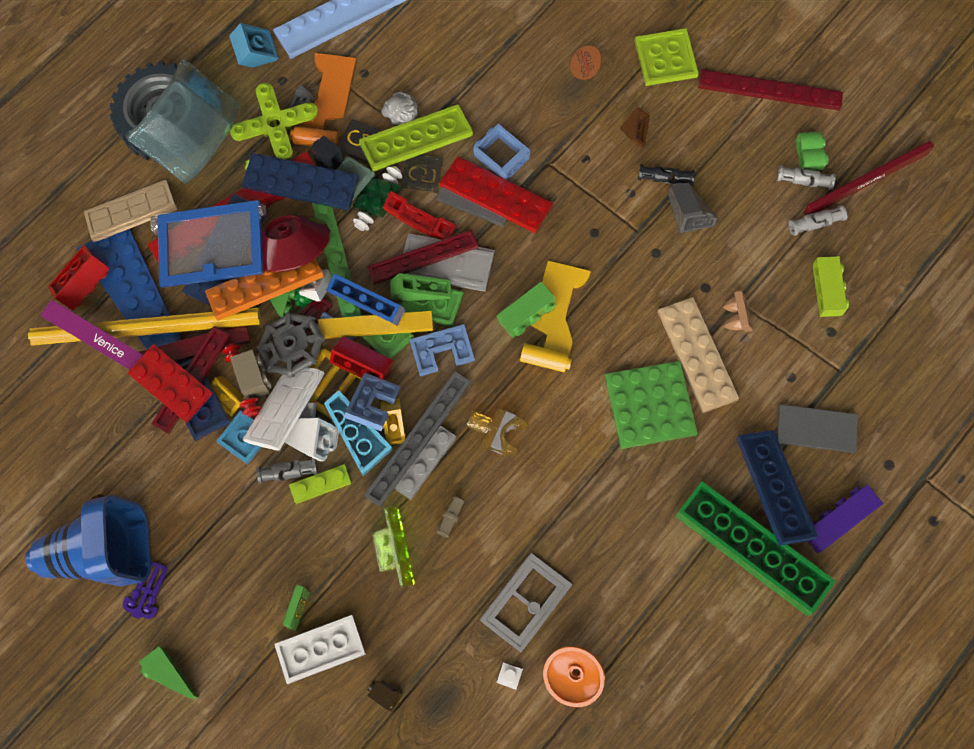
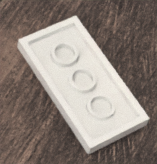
M353 615L274 644L287 684L366 655Z

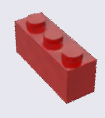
M342 336L332 349L329 363L360 378L366 373L386 380L391 372L393 360Z

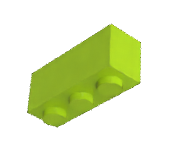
M840 256L817 257L813 263L819 315L820 317L842 316L849 308V300L845 297L846 281L843 280L842 276L844 272L843 263H840Z

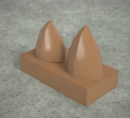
M742 290L734 292L735 296L730 298L723 308L729 312H738L739 314L729 318L723 327L730 330L743 329L745 332L753 331L746 296Z

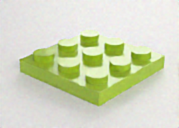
M687 28L635 37L634 41L645 86L698 77V70Z

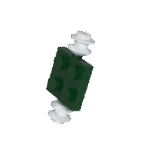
M387 167L388 173L382 174L384 180L373 177L362 190L353 204L356 210L361 211L357 213L359 218L353 219L354 226L361 231L369 230L368 223H374L371 215L384 218L387 211L382 207L390 191L397 195L401 191V187L396 179H401L402 175L397 167Z

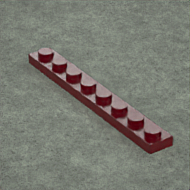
M703 69L701 70L698 87L700 89L840 111L843 99V92Z

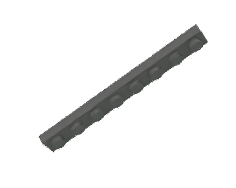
M456 371L365 493L364 496L380 508L383 506L401 478L471 385V381Z

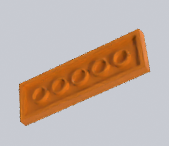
M316 258L295 270L284 272L263 271L264 274L237 277L205 290L216 320H222L323 278V273Z

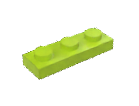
M344 464L289 484L294 502L298 504L352 483Z

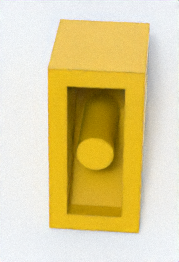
M397 398L394 404L380 401L381 410L389 413L383 426L386 441L389 445L403 443L406 437L400 398Z

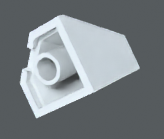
M300 418L295 423L285 443L314 459L325 461L327 454L337 448L339 432L335 426L320 418Z

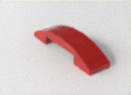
M390 191L382 207L389 214L431 237L443 240L452 236L456 227L455 224L441 217L437 219L407 203V199Z

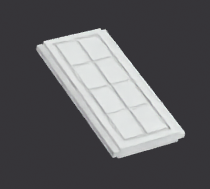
M307 367L295 374V377L282 374L243 440L249 444L277 451L280 450L325 373L319 369Z

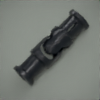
M640 164L638 180L647 179L653 180V182L669 184L689 183L693 186L695 170L683 171L680 168L647 167ZM671 172L674 173V177H673L672 179H671Z

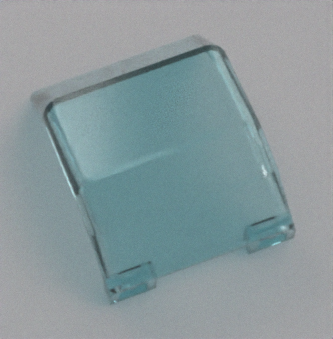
M183 59L178 64L171 82L144 119L132 131L130 130L126 134V138L175 177L187 184L202 171L233 127L240 105L192 64Z

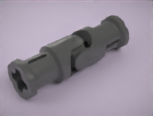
M314 458L306 461L294 460L273 464L271 467H256L258 483L262 484L264 481H282L299 478L305 474H318V466Z

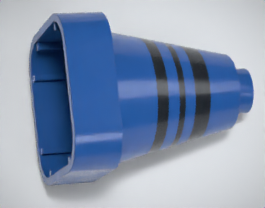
M114 495L88 500L82 506L80 517L34 540L31 548L26 552L25 560L27 567L42 578L91 579L96 582L116 586L144 582L148 579L151 571L147 515L140 504Z

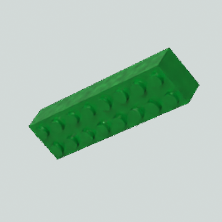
M701 481L675 516L806 616H810L816 611L836 582L790 546H779L774 534L703 481Z

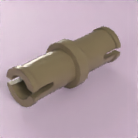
M458 497L452 498L447 512L443 514V521L437 530L439 535L446 538L449 537L454 523L459 519L458 514L465 503L462 499Z

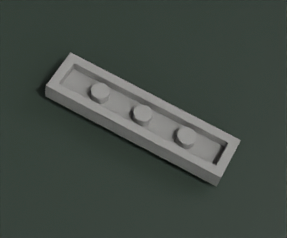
M440 426L396 485L395 490L409 500H412L456 440V436Z

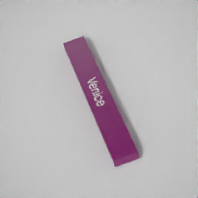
M50 300L40 315L129 370L143 356L53 300Z

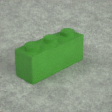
M540 282L497 315L498 322L513 339L515 336L522 335L531 324H536L545 313L553 311L557 305L556 299L546 286Z

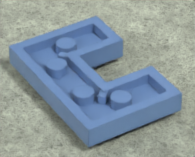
M464 324L409 339L420 376L438 372L434 354L452 349L456 366L475 361Z
M364 373L349 403L344 418L382 431L389 413L371 405L375 398L394 404L401 386Z

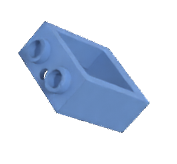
M497 124L494 128L492 127L488 130L482 140L479 139L475 143L474 156L497 176L509 180L530 159V149L501 125ZM498 138L517 153L503 167H500L484 153Z

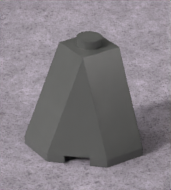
M676 183L670 186L668 196L679 233L715 226L718 219L717 215L689 183Z

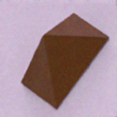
M638 107L631 113L620 129L630 140L643 148L645 147L650 115Z

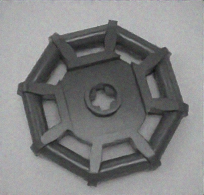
M290 311L271 324L264 326L265 331L259 346L256 347V352L260 354L265 370L268 373L274 372L295 377V374L317 363L316 359L322 343L325 341V336L322 335L318 328L315 317L312 315L294 314ZM293 322H300L302 324L300 326H294ZM309 327L313 333V335L308 336L306 333V330ZM273 334L274 339L268 344L270 336ZM289 340L294 342L292 346L286 347ZM310 343H314L313 348H312V350H311V353H310V355H309V354H308V352H309V350H310V346H309V345H310ZM268 351H272L274 355L271 359L267 353ZM302 357L306 358L304 361L294 366L295 361L299 360ZM279 361L287 364V367L278 366L277 364Z

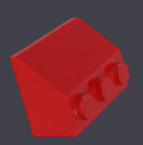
M83 244L48 285V288L57 301L74 311L76 307L78 308L83 304L84 298L88 293L90 294L95 290L96 284L100 279H104L107 276L110 268L99 256Z

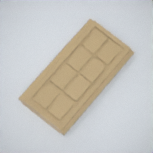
M165 179L85 210L84 215L90 237L94 243L158 218L160 214L176 211L177 207L169 184Z

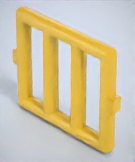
M323 348L317 356V363L310 365L309 368L317 369L325 357L330 360L331 351ZM335 365L327 372L309 400L310 402H317L316 410L330 419L331 417L327 409L317 399L340 369ZM349 372V375L338 390L344 395L356 377L360 380L362 378Z

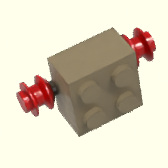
M231 343L225 346L222 353L227 354L225 361L232 363L240 390L244 395V400L240 403V407L245 408L242 414L247 415V417H253L258 415L261 407L256 406V403L271 394L269 389L272 388V385L266 376L265 365L261 361L259 354L255 355L253 350L244 353L238 352L241 346Z

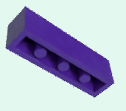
M868 485L863 488L858 486L850 492L852 497L848 500L842 498L835 504L837 507L831 512L828 509L820 515L822 520L817 524L815 521L812 522L818 537L807 542L817 554L883 504Z

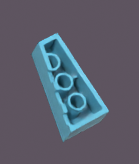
M338 390L324 405L362 476H365L392 451V447L375 429L344 418L350 402Z

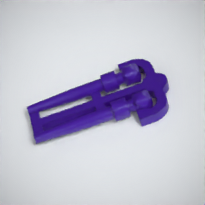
M151 561V566L155 567L147 587H142L144 582L138 583L131 594L132 598L125 596L123 601L124 610L132 613V616L136 619L141 617L146 619L154 618L159 609L152 607V605L157 600L156 597L168 567ZM159 570H163L154 590H151ZM140 591H144L143 596L138 604V607L134 609L129 608L128 605L131 607H135L137 603L136 599L139 598L141 594ZM151 594V596H149L147 600L148 604L145 605L144 609L142 610L148 595Z

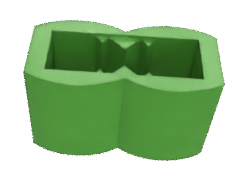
M821 132L798 134L796 149L799 155V166L802 170L819 171L823 170L826 164H828V154H825L824 151L826 142Z

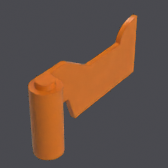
M315 53L316 67L320 72H323L318 97L313 103L317 106L318 115L315 119L300 123L294 129H291L290 140H293V144L312 146L316 140L324 135L338 146L339 132L324 130L326 120L344 118L356 58Z

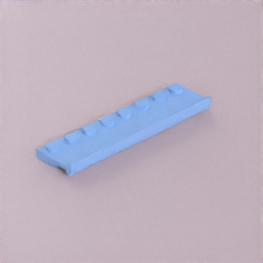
M331 0L273 29L289 58L292 59L406 0Z

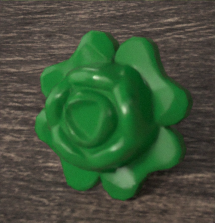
M298 288L294 300L296 301V306L304 309L313 299L300 295L299 291L301 288Z

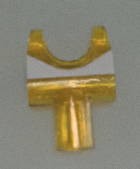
M496 409L492 419L473 411L468 420L467 427L485 434L481 443L485 448L500 454L517 456L518 450L506 441L505 435L514 429L527 431L529 424L510 412Z

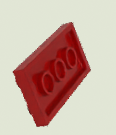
M154 344L127 373L186 423L191 420L213 394Z

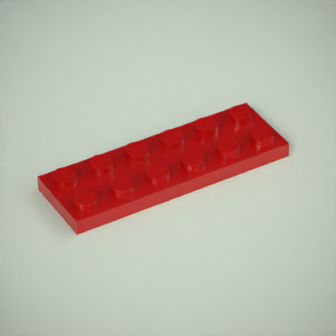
M458 156L440 181V187L446 188L535 234L553 207L552 202Z

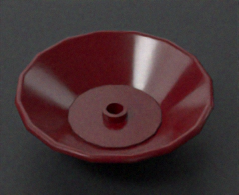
M286 215L270 222L262 229L263 271L284 272L295 270L312 262L323 253L330 242L331 230L326 222L315 216ZM250 244L248 256L252 262V250Z

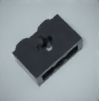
M324 135L313 143L311 149L318 167L336 170L343 162L340 147Z

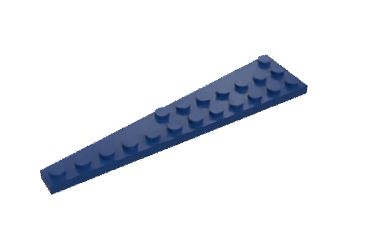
M130 229L94 243L90 241L84 244L109 266L110 269L104 279H100V283L126 320L170 316ZM178 332L138 336L146 349H149L153 344L158 347L181 340ZM188 360L177 362V364L181 365L187 362Z

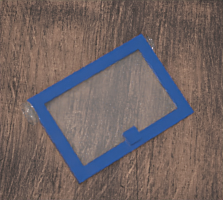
M256 200L152 216L150 220L151 229L155 235H158L159 286L163 288L264 274L261 216L266 215L264 204Z

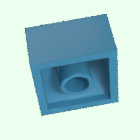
M240 23L230 34L239 65L254 68L279 59L269 30Z

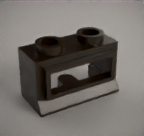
M374 679L367 689L369 691L367 695L369 698L391 712L403 696L401 692H396L397 689L384 680L380 682Z

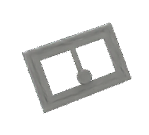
M530 553L479 620L521 653L572 584ZM532 569H535L557 586L541 608L537 602L530 603L516 592ZM512 595L527 605L528 611L531 614H536L520 636H517L495 618Z

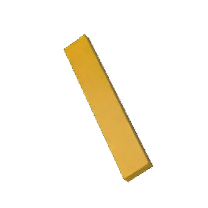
M432 311L404 313L398 326L376 315L318 319L319 329L322 335L325 336V339L341 338L342 336L357 337L433 331Z

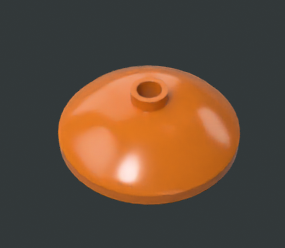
M579 646L561 647L555 650L545 663L543 670L545 686L549 693L560 703L571 707H583L593 703L601 695L605 685V672L599 659L587 649ZM574 669H578L580 673H576Z

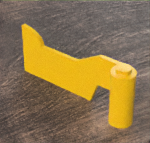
M552 261L547 262L542 283L554 295L557 305L553 311L541 316L536 324H531V326L547 335L544 348L524 343L520 362L564 373L566 369H570L572 359L569 358L573 340L566 322V314L573 288L583 286L589 279L591 271Z

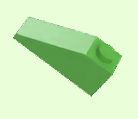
M399 273L390 281L391 299L403 301L450 299L452 297L451 280Z
M157 647L139 661L142 666L140 670L146 678H150L190 699L196 700L199 697L164 647Z

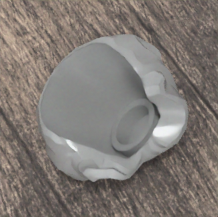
M397 92L384 103L381 112L384 117L391 119L392 124L398 126L415 120L418 115V106L412 95Z

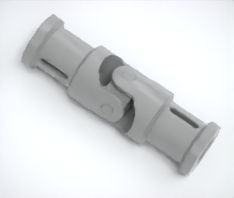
M783 165L779 166L777 181H791L792 184H802L815 188L817 186L826 187L829 190L833 189L836 175L833 173L827 175L820 173V171L802 170L797 167L792 169L786 168Z
M838 205L835 209H825L821 212L805 215L802 219L795 221L789 220L790 233L796 236L798 233L806 230L809 232L832 225L833 222L839 220L845 221L847 220V211L843 205Z

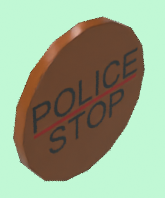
M590 45L578 49L570 62V70L573 76L579 80H587L595 76L603 62L601 52L596 47Z

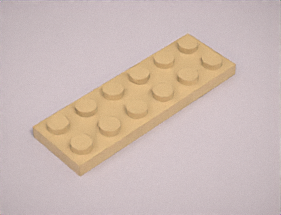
M692 297L658 309L659 317L702 413L738 401L737 392L694 298Z

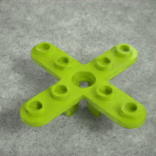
M261 83L256 88V95L263 116L234 124L230 129L231 137L236 141H242L264 134L265 137L269 136L275 157L289 160L293 156V150L287 130H290L293 125L315 119L318 115L317 106L313 103H305L280 111L272 85ZM271 121L273 122L274 127H270Z

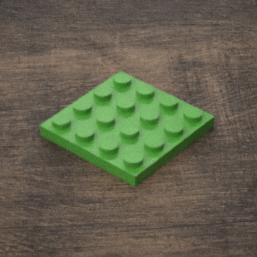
M680 361L605 374L620 449L697 436L698 433Z

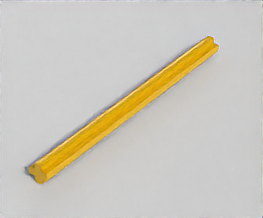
M248 308L219 321L216 320L213 312L95 322L91 324L114 338L207 330L212 329L213 326L229 328L260 325L261 314L259 308ZM58 326L30 328L28 333L31 345L81 341Z

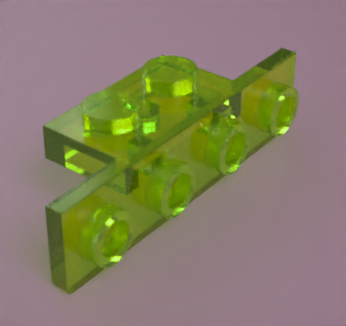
M386 507L384 512L388 528L372 533L380 572H387L396 568L400 586H413L415 584L414 573L411 570L410 555L405 542L406 536L402 528L401 514L398 508Z

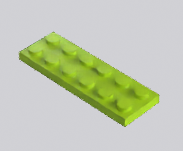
M455 105L359 139V144L374 172L473 136V131L459 105Z

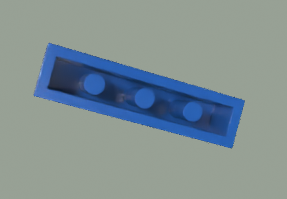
M337 274L333 275L326 289L332 295L398 326L406 310L401 305Z

